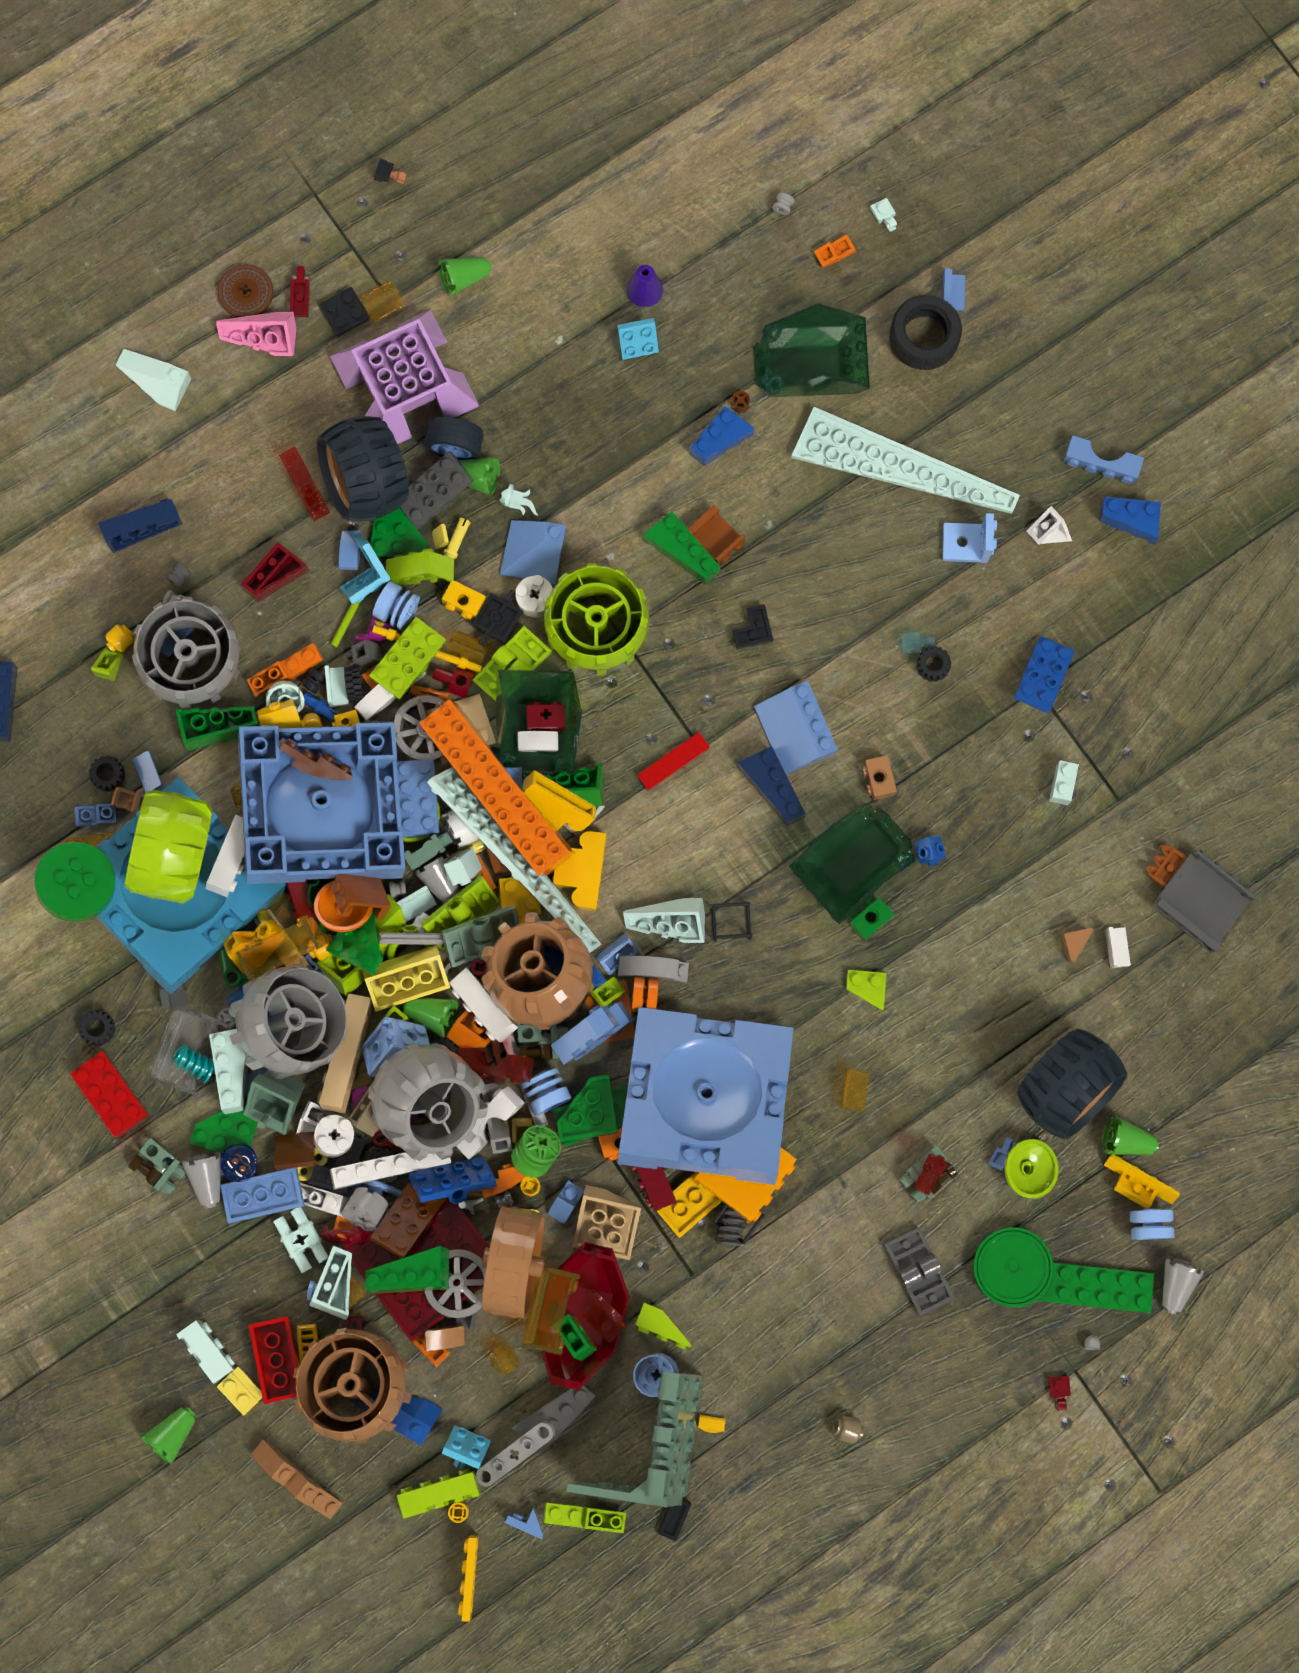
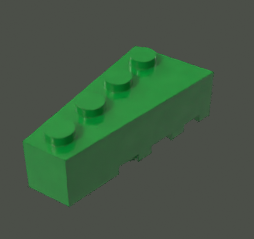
M602 763L595 764L596 767L586 769V766L578 768L579 771L559 772L560 774L553 777L545 775V777L595 806H603L605 777Z

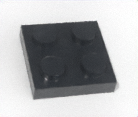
M352 287L319 304L337 337L370 320L369 315Z

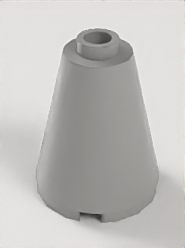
M448 852L443 854L445 858L437 857L420 867L421 872L419 870L414 871L418 878L443 904L460 892L459 884L453 886L446 876L444 864L451 859Z
M214 1152V1156L209 1157L208 1153L189 1157L187 1161L182 1160L183 1168L200 1205H205V1208L217 1206L216 1203L220 1201V1152Z
M1166 1257L1162 1306L1165 1307L1166 1312L1176 1314L1182 1311L1204 1274L1205 1270L1200 1267V1270H1197L1193 1263L1174 1258L1171 1261L1170 1257Z

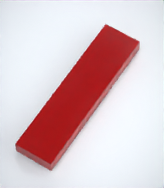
M698 732L642 771L637 777L647 791H650L710 749V746L700 732Z

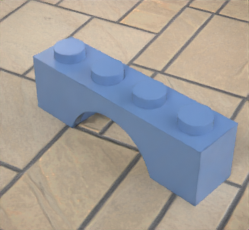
M1072 435L1063 462L1072 467L1079 466L1085 468L1086 471L1091 473H1102L1107 478L1121 479L1126 484H1135L1139 477L1144 457L1126 452L1118 460L1106 461L1095 455L1091 447V441Z

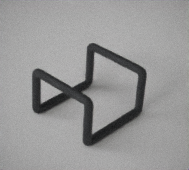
M750 902L718 903L712 905L714 942L717 939L748 937L749 940L752 939ZM746 906L747 934L717 935L715 907Z
M726 1203L713 1220V1223L718 1227L723 1226L718 1220L728 1207ZM762 1213L744 1239H737L740 1243L746 1244L765 1217V1214Z

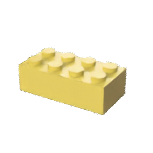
M437 945L381 962L374 975L363 971L376 1012L450 988Z

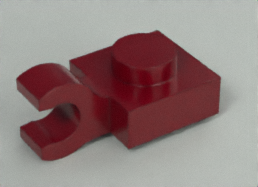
M1069 1376L1048 1377L1050 1397H1056L1057 1411L1067 1410L1065 1396H1071Z

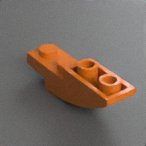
M312 643L281 662L277 661L247 679V682L257 697L267 693L269 688L276 682L282 680L292 681L302 676L324 659L316 644Z
M513 1164L501 1166L502 1170L498 1171L499 1179H496V1187L468 1192V1195L482 1192L484 1199L491 1198L514 1188L527 1176L516 1170Z

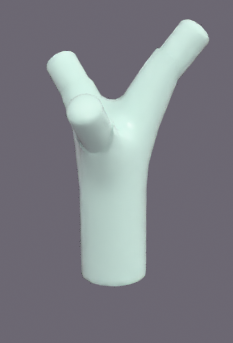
M466 1198L465 1201L459 1203V1207L461 1209L467 1208L471 1215H474V1205L484 1201V1199L468 1200Z

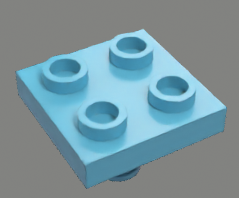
M654 318L617 325L623 360L659 353Z
M454 1425L442 1454L455 1459L454 1466L456 1468L459 1462H461L459 1469H465L466 1464L479 1469L491 1440L470 1432L463 1427Z

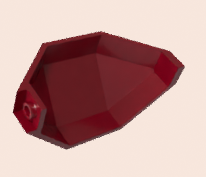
M584 1242L548 1277L535 1333L551 1384L579 1390L617 1352L630 1295L613 1248ZM568 1314L578 1319L597 1348L596 1351L583 1361L572 1356L553 1327Z

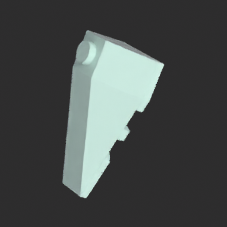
M123 349L116 363V366L141 387L145 393L152 397L157 404L176 411L191 381L188 371Z

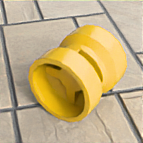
M525 1177L521 1181L520 1187L526 1196H535L540 1191V1183L537 1178Z
M464 1502L453 1503L448 1511L449 1518L455 1523L465 1521L469 1515V1508Z

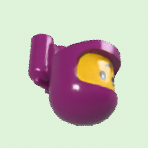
M372 616L368 633L356 635L354 643L364 640L385 642L388 639L385 636L373 633V627L376 625L388 630L391 627L387 622L378 621Z

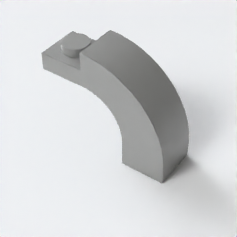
M620 956L618 976L635 978V976L659 978L686 983L688 980L689 963L662 957Z
M500 1082L485 1084L482 1091L485 1103L487 1101L491 1102L494 1099L492 1095L501 1088ZM496 1117L489 1118L488 1127L493 1154L512 1151L508 1119L505 1121Z

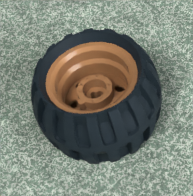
M362 416L346 419L331 426L319 436L316 442V450L323 481L330 499L343 519L347 521L378 519L392 513L408 500L409 481L400 448L387 423L382 421L380 417Z
M1078 1028L1061 1038L1034 1065L1019 1085L1017 1096L1027 1114L1037 1125L1054 1136L1069 1139L1086 1126L1111 1101L1127 1079L1128 1073L1119 1056L1106 1042L1094 1034Z

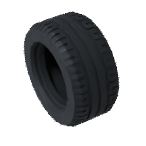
M932 295L912 297L900 305L893 317L889 335L892 350L900 361L907 364V366H911V368L914 367L919 370L939 368L951 360L956 353L962 336V323L955 308L947 301H944L943 298H937ZM918 317L933 318L942 325L945 331V340L934 348L923 349L915 346L906 334V325Z

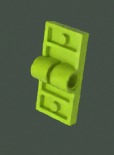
M415 617L372 671L369 678L400 700L415 680L424 674L430 661L447 640L419 618Z
M523 626L506 645H503L496 651L492 660L472 681L501 707L552 653V650Z
M480 875L420 924L427 933H442L441 931L491 913L500 905V900ZM437 945L442 952L446 949L445 945Z

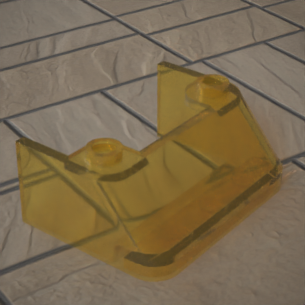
M307 915L296 919L298 923L258 942L253 939L245 943V948L236 952V955L248 980L251 981L272 969L328 944L327 936L313 917L308 918Z
M550 1267L544 1268L542 1277H537L523 1334L522 1348L562 1355L564 1340H561V1327L568 1297L572 1292H576L578 1281L575 1280L579 1279L580 1275Z

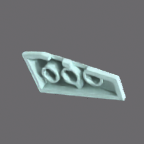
M682 898L629 909L623 912L626 929L647 934L651 932L661 934L663 938H668L669 936L677 938L679 942L704 943L705 911L702 898Z

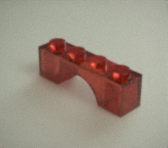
M458 1047L457 1055L462 1057L481 1079L489 1080V1077H494V1081L505 1083L507 1079L510 1080V1083L522 1085V1082L530 1083L534 1059L507 1054L503 1062L495 1067H491L486 1060L485 1052Z

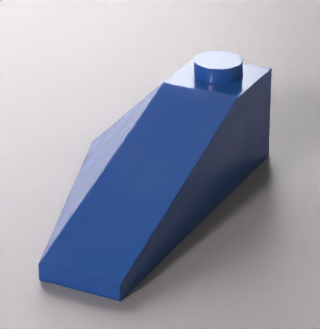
M372 1389L369 1395L374 1401L378 1397L379 1390ZM411 1397L410 1404L403 1403L399 1413L394 1418L397 1424L394 1430L423 1445L443 1409L426 1399ZM356 1400L354 1404L365 1412L370 1408L362 1400Z

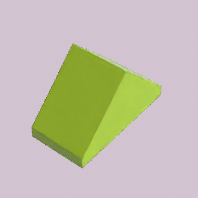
M105 648L93 664L92 672L96 677L115 681L123 653L113 652Z
M612 977L595 989L591 997L599 1007H603L615 1001L626 991L617 979Z

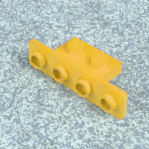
M1111 1154L1104 1163V1166L1120 1175L1114 1190L1146 1209L1151 1207L1155 1196L1173 1204L1180 1195L1173 1187L1167 1186L1157 1180V1178L1146 1174L1119 1156Z

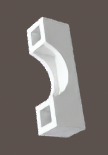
M509 1086L503 1090L499 1088L492 1095L494 1099L491 1102H486L488 1105L487 1115L484 1118H477L476 1124L472 1129V1132L476 1135L475 1139L471 1143L463 1140L456 1146L468 1159L477 1155L488 1143L485 1126L489 1118L496 1117L506 1121L524 1104L523 1100Z

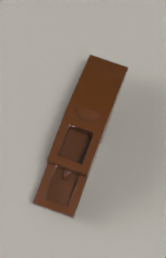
M282 738L278 743L279 749L292 757L290 760L291 766L300 771L330 780H351L353 778L350 771L351 768L344 763L338 764L334 761L335 758L328 753L322 754L318 752L314 758L312 752L307 749L301 750L297 747L298 744L291 739L285 740Z

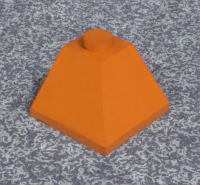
M467 1010L455 1021L447 1035V1038L461 1048L486 1047L491 1041L485 1033L487 1031L484 1025L481 1027L474 1019L476 1015L473 1012L469 1013Z

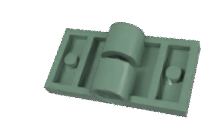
M511 905L441 931L451 967H456L477 958L483 960L481 955L484 947H493L502 935L498 927L504 922L510 928L519 924L516 908Z

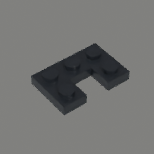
M336 1133L329 1135L332 1137V1140H336V1137H339L336 1136ZM354 1136L351 1148L338 1158L335 1168L358 1163L366 1140ZM315 1164L308 1184L346 1196L349 1187L334 1190L330 1174L331 1169Z

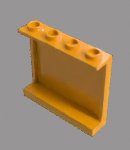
M781 1148L778 1176L775 1185L736 1180V1177L697 1172L692 1181L697 1185L701 1184L744 1217L748 1224L752 1220L756 1222L762 1212L759 1210L763 1205L767 1206L773 1199L771 1194L774 1190L778 1191L784 1184L782 1179L786 1174L789 1176L796 1167L793 1164L797 1159Z

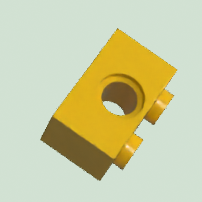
M456 581L450 582L442 597V603L446 609L452 612L456 610L461 613L462 617L471 620V618L475 619L486 601L485 595ZM462 598L468 599V603L466 605H460L458 603L459 600Z

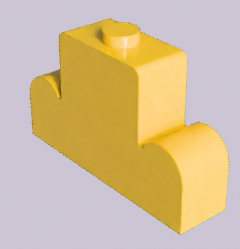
M293 699L281 703L274 702L269 707L258 710L261 726H278V728L323 727L321 718L315 713H308L301 720Z
M534 770L524 779L522 791L554 825L557 831L566 823H568L570 829L582 831L595 820V805Z
M586 831L579 839L581 849L572 848L575 854L552 871L554 872L553 884L558 888L574 890L572 893V904L575 908L596 912L606 833Z

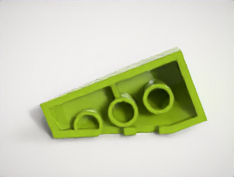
M390 944L380 949L383 958L386 956ZM333 955L317 962L320 970L331 979L333 985L345 997L357 989L365 980L363 970Z

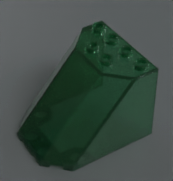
M818 303L765 325L762 331V339L760 342H756L753 348L755 384L764 389L765 393L770 397L857 394L870 389L866 317Z
M498 670L496 681L497 759L503 767H522V786L524 779L534 770L544 776L550 775L551 777L560 774L559 772L567 771V773L574 772L582 717L574 672ZM533 702H541L542 705H550L551 702L565 704L566 731H554L558 732V751H517V732L528 731L527 705H531ZM545 713L544 719L548 720L549 714Z
M865 803L833 823L789 867L793 874L804 883L806 889L816 897L819 904L829 912L831 918L838 924H841L910 867L916 859L910 850L913 847L912 841L903 833L902 829L891 819L888 813L881 809L877 812L871 805Z

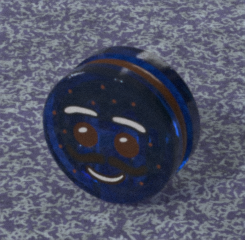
M234 1143L223 1151L221 1155V1171L227 1179L234 1182H243L255 1174L257 1170V1155L252 1147L244 1143Z

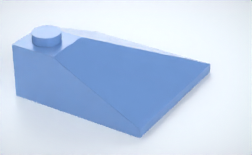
M511 520L500 575L519 579L540 575L548 580L551 585H556L567 533L566 525L550 522Z

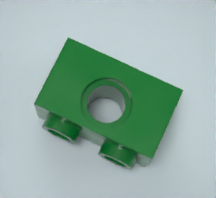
M880 897L876 900L872 898L864 905L866 907L865 910L862 912L858 910L850 917L852 920L849 923L850 927L864 942L894 916V913ZM866 914H873L875 921L872 923L868 922L865 918Z
M568 1314L553 1326L575 1359L583 1361L597 1350L576 1317Z

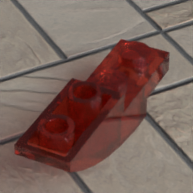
M296 446L279 454L291 481L313 521L330 514Z

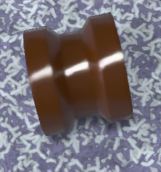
M737 391L732 395L731 407L737 413L746 412L749 408L750 396L745 391Z

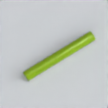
M360 602L351 603L330 644L333 647H338Z

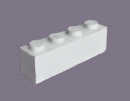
M235 815L206 883L205 889L228 897L229 892H234L237 881L234 880L237 874L241 875L245 866L242 864L244 859L243 817Z
M467 967L449 982L453 987L452 993L458 999L460 997L463 999L464 1003L462 1005L469 1013L473 1012L476 1015L474 1017L475 1021L481 1027L483 1025L486 1027L487 1031L485 1033L492 1041L496 1039L501 1043L518 1028L514 1022L496 1007L484 985Z

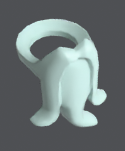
M510 484L508 489L501 493L502 498L499 501L504 506L518 509L523 515L525 514V509L522 506H527L534 515H538L533 503L523 498L530 495V490L525 493L514 490L513 484Z

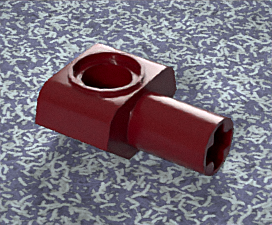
M436 667L432 679L448 684L449 693L467 698L475 672L459 667L454 672ZM462 678L467 682L465 685L459 686L456 684L457 680Z

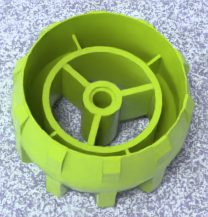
M587 563L586 567L576 569L569 574L565 572L558 578V584L551 591L550 596L546 598L544 626L551 650H556L566 660L568 668L574 671L578 667L596 670L597 676L606 675V669L616 667L622 663L628 666L634 661V654L640 648L643 641H646L648 633L649 611L643 590L639 589L636 583L627 576V572L619 567L613 569L607 566H597L596 563ZM591 596H602L610 598L616 603L606 609L599 605H593L587 609L577 602ZM570 611L585 619L586 631L590 636L594 637V646L584 644L572 635L567 626V617ZM624 612L627 622L621 635L609 644L598 646V637L603 636L608 630V620ZM596 618L601 619L599 622L593 621Z
M158 790L145 792L124 887L131 893L140 894L150 899H163L184 904L193 898L212 820L213 810L207 801L186 797L177 792Z

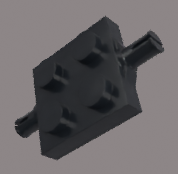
M510 590L506 598H500L490 593L472 622V627L483 633L478 641L479 645L482 644L485 647L489 638L496 639L505 644L523 615V611L512 603L516 596L515 591Z

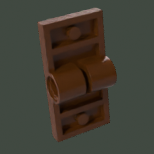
M409 1181L370 1239L399 1258H406L417 1240L425 1234L431 1220L447 1197L420 1202Z

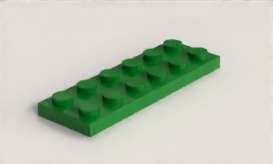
M1053 1263L1054 1274L1052 1283L1045 1295L1038 1300L1040 1302L1151 1313L1154 1274Z

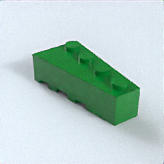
M673 511L643 534L644 542L656 548L661 554L666 555L671 561L683 567L705 585L720 574L721 567Z
M254 707L211 708L204 710L199 708L191 710L175 709L183 744L187 751L238 738L239 727L260 726L258 714Z
M439 1246L366 1270L365 1291L379 1294L449 1289V1249Z

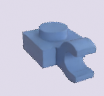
M1007 1137L1002 1149L996 1148L988 1165L1005 1173L1006 1157L1011 1148L1017 1144L1014 1142L1015 1140Z

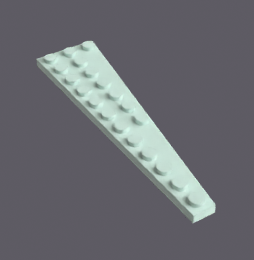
M813 407L791 456L793 459L1012 514L1020 495L816 407Z
M454 767L432 777L427 782L430 785L431 791L439 795L499 858L501 863L511 871L513 878L520 881L554 918L560 917L567 922L570 929L582 939L589 953L601 945L547 876H538Z

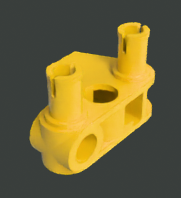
M266 910L258 912L257 919L260 925L255 931H233L223 943L229 958L243 974H252L257 971L283 940L284 929L279 927L274 920L270 919L269 913Z

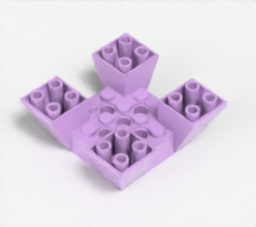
M431 310L398 324V329L370 342L362 341L330 356L346 389L365 381L374 399L365 416L380 417L382 421H385L390 431H392L397 445L412 438L403 414L435 400L442 416L452 418L479 407L464 374L443 367L434 349L447 343V340ZM393 352L398 353L397 356H390V354ZM419 360L423 361L420 365L415 364ZM399 369H407L403 373L398 372ZM384 376L390 377L386 381L381 380ZM410 384L414 385L412 389L406 388Z

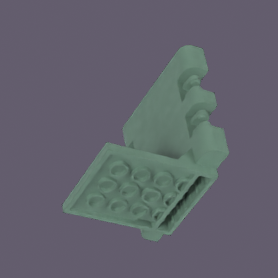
M662 1371L658 1395L660 1404L657 1425H654L652 1441H654L651 1468H648L647 1480L636 1489H634V1486L618 1485L616 1487L614 1483L599 1482L598 1484L590 1482L568 1483L566 1492L661 1507L682 1505V1499L687 1496L690 1475L688 1454L692 1452L695 1438L696 1421L693 1420L694 1412L698 1410L703 1376Z

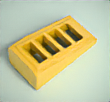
M318 1324L297 1325L300 1363L308 1352L304 1351L303 1347H308L311 1344L303 1343V1339L313 1338L319 1341ZM313 1330L311 1335H302V1331Z

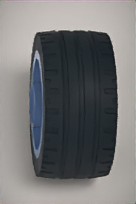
M434 417L428 424L425 448L440 457L451 451L458 460L476 459L481 451L483 430L476 424L459 418Z

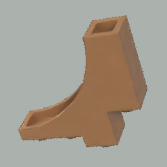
M262 1440L250 1455L272 1479L283 1485L296 1499L317 1510L327 1518L331 1519L343 1504L338 1498L304 1474L265 1440Z

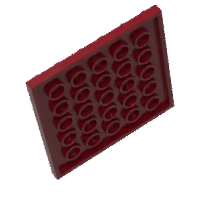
M447 1197L431 1220L425 1234L417 1240L406 1257L442 1246L449 1249V1251H470L483 1260L485 1248H490V1246L459 1205L451 1203ZM366 1230L365 1236L360 1242L347 1243L341 1247V1249L352 1253L351 1262L364 1280L366 1270L401 1259L372 1241L370 1238L374 1231ZM460 1257V1273L462 1274L473 1261ZM454 1258L449 1259V1272L451 1274H454ZM479 1266L466 1279H484ZM455 1280L454 1286H459L460 1280ZM467 1286V1289L475 1294L484 1286ZM447 1289L432 1290L435 1299L438 1301ZM425 1291L376 1294L411 1343L422 1336L426 1329H431L446 1317L431 1306ZM454 1293L443 1304V1307L455 1310ZM461 1293V1304H463L469 1298L464 1293Z

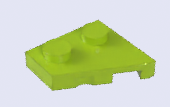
M848 970L846 990L883 1011L887 973Z

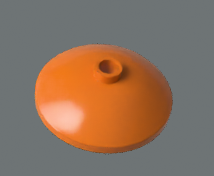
M334 881L322 887L315 898L314 911L318 921L324 927L336 932H348L362 926L371 916L373 907L351 905L346 915L342 916L331 890V885Z

